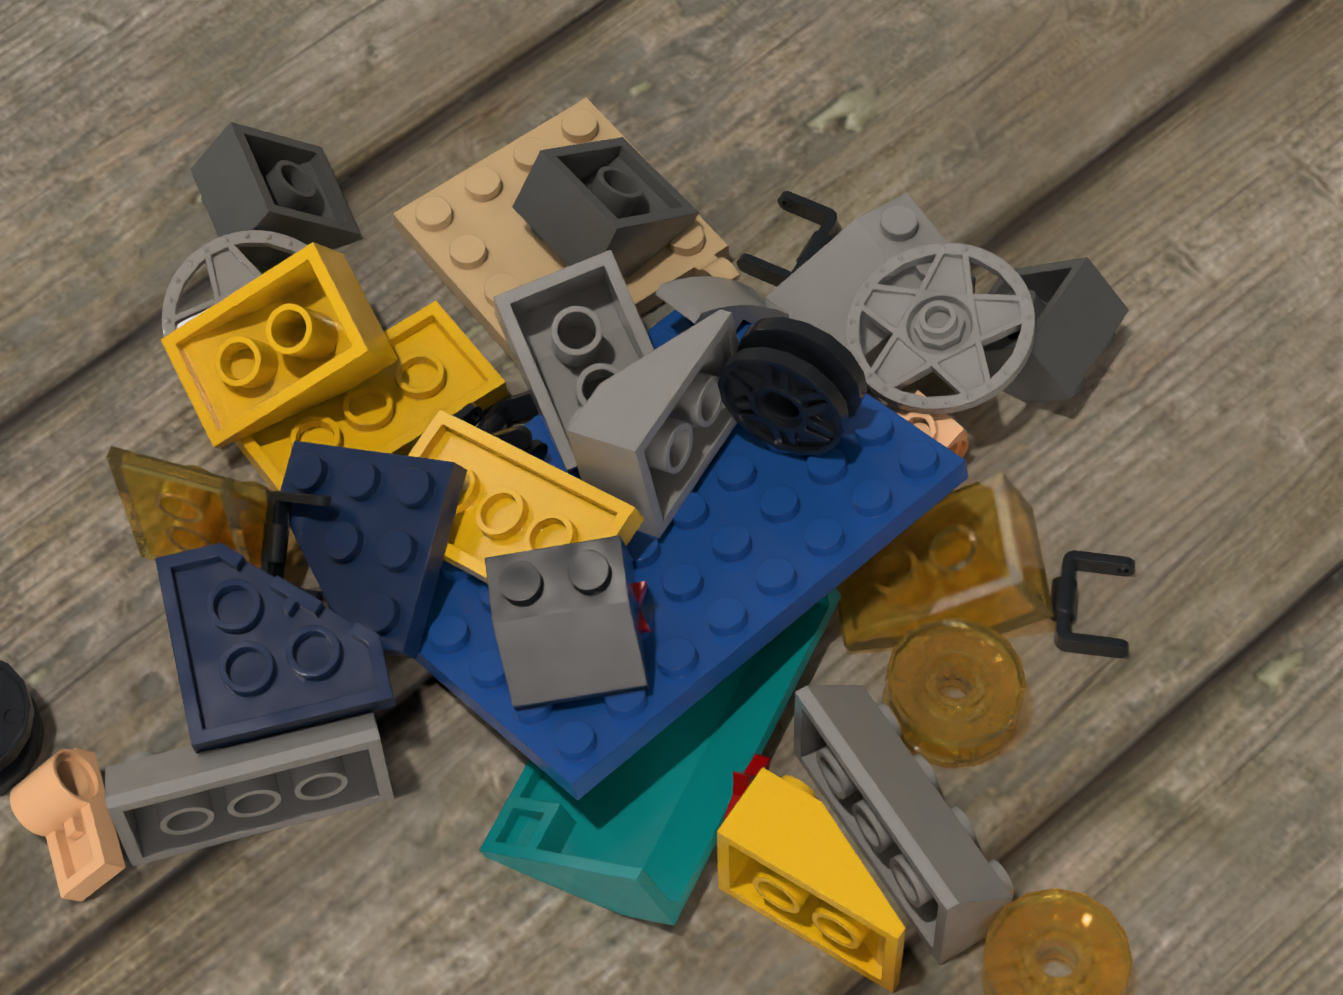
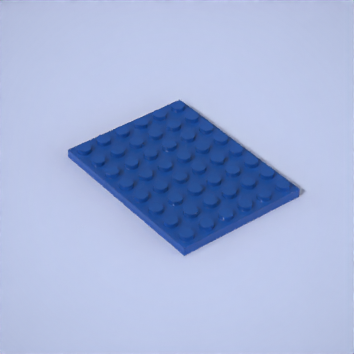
M674 310L646 332L655 350L695 324L677 310ZM742 320L736 330L739 343L748 327L754 323ZM867 393L855 416L850 418L845 433L837 447L821 455H798L776 449L754 437L737 422L661 537L657 538L636 531L626 546L633 559L635 582L646 581L648 584L640 610L651 632H642L649 689L515 710L512 705L492 625L488 584L445 560L442 562L418 655L415 660L578 801L969 478L966 460ZM538 414L524 426L531 431L532 441L538 439L547 444L548 452L543 461L566 472L542 418ZM578 469L568 472V474L581 480Z

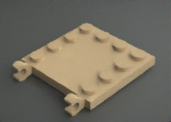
M587 97L393 213L395 228L515 364L516 362L495 315L493 297L568 267L565 261L545 241L539 239L531 231L530 225L512 208L540 150L623 137L633 147ZM698 214L694 223L632 275L623 279L639 316L663 302L662 299L655 295L662 283L698 276L722 277L736 281L740 279V274L733 264L728 261L729 246Z

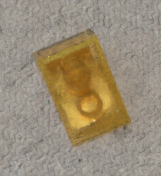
M110 447L106 458L141 557L155 561V558L222 543L243 555L247 562L261 569L260 558L263 526L266 519L267 500L273 492L272 490L258 482H242L210 473L199 466L180 465L118 447Z
M1003 472L950 492L836 587L842 596L838 602L844 647L849 652L996 637L1054 616L1033 508Z

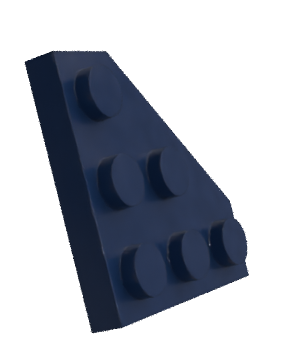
M294 441L280 491L332 496V506L291 502L289 516L290 528L331 610L355 624L357 621L379 634L385 654L416 659L467 470L457 463Z
M222 543L155 558L191 745L196 754L396 706L380 635L357 621L355 624L325 607L321 600L279 576H271L247 562L243 555Z

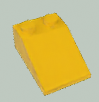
M314 242L160 339L213 447L218 449L348 392L398 360L345 255Z
M762 767L717 830L718 889L893 993L900 982L905 926L822 801L817 799L813 790L793 776L784 775L781 778Z

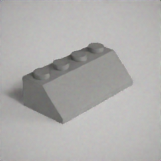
M810 685L795 692L793 753L938 964H943L1008 926L1013 896L1015 895L1010 877L998 861L993 859L988 862L974 843L976 842V834L966 814L957 806L950 809L937 791L939 788L938 780L929 762L919 753L912 756L900 739L902 737L901 728L891 709L883 702L876 705L863 685Z
M373 711L197 754L191 743L189 746L163 753L141 752L128 757L123 763L108 766L105 769V801L107 810L132 867L394 799Z

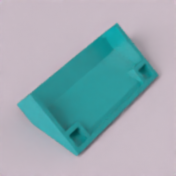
M834 588L578 801L529 759L479 851L488 859L620 915L675 925L717 843V830L725 821L724 816L733 795V771L744 772L755 754H762L842 597L837 588Z

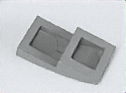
M698 276L676 279L662 283L655 293L656 296L694 324L699 323L720 309L732 312L736 330L742 320L756 323L762 318L789 317L787 312L752 287L722 277Z

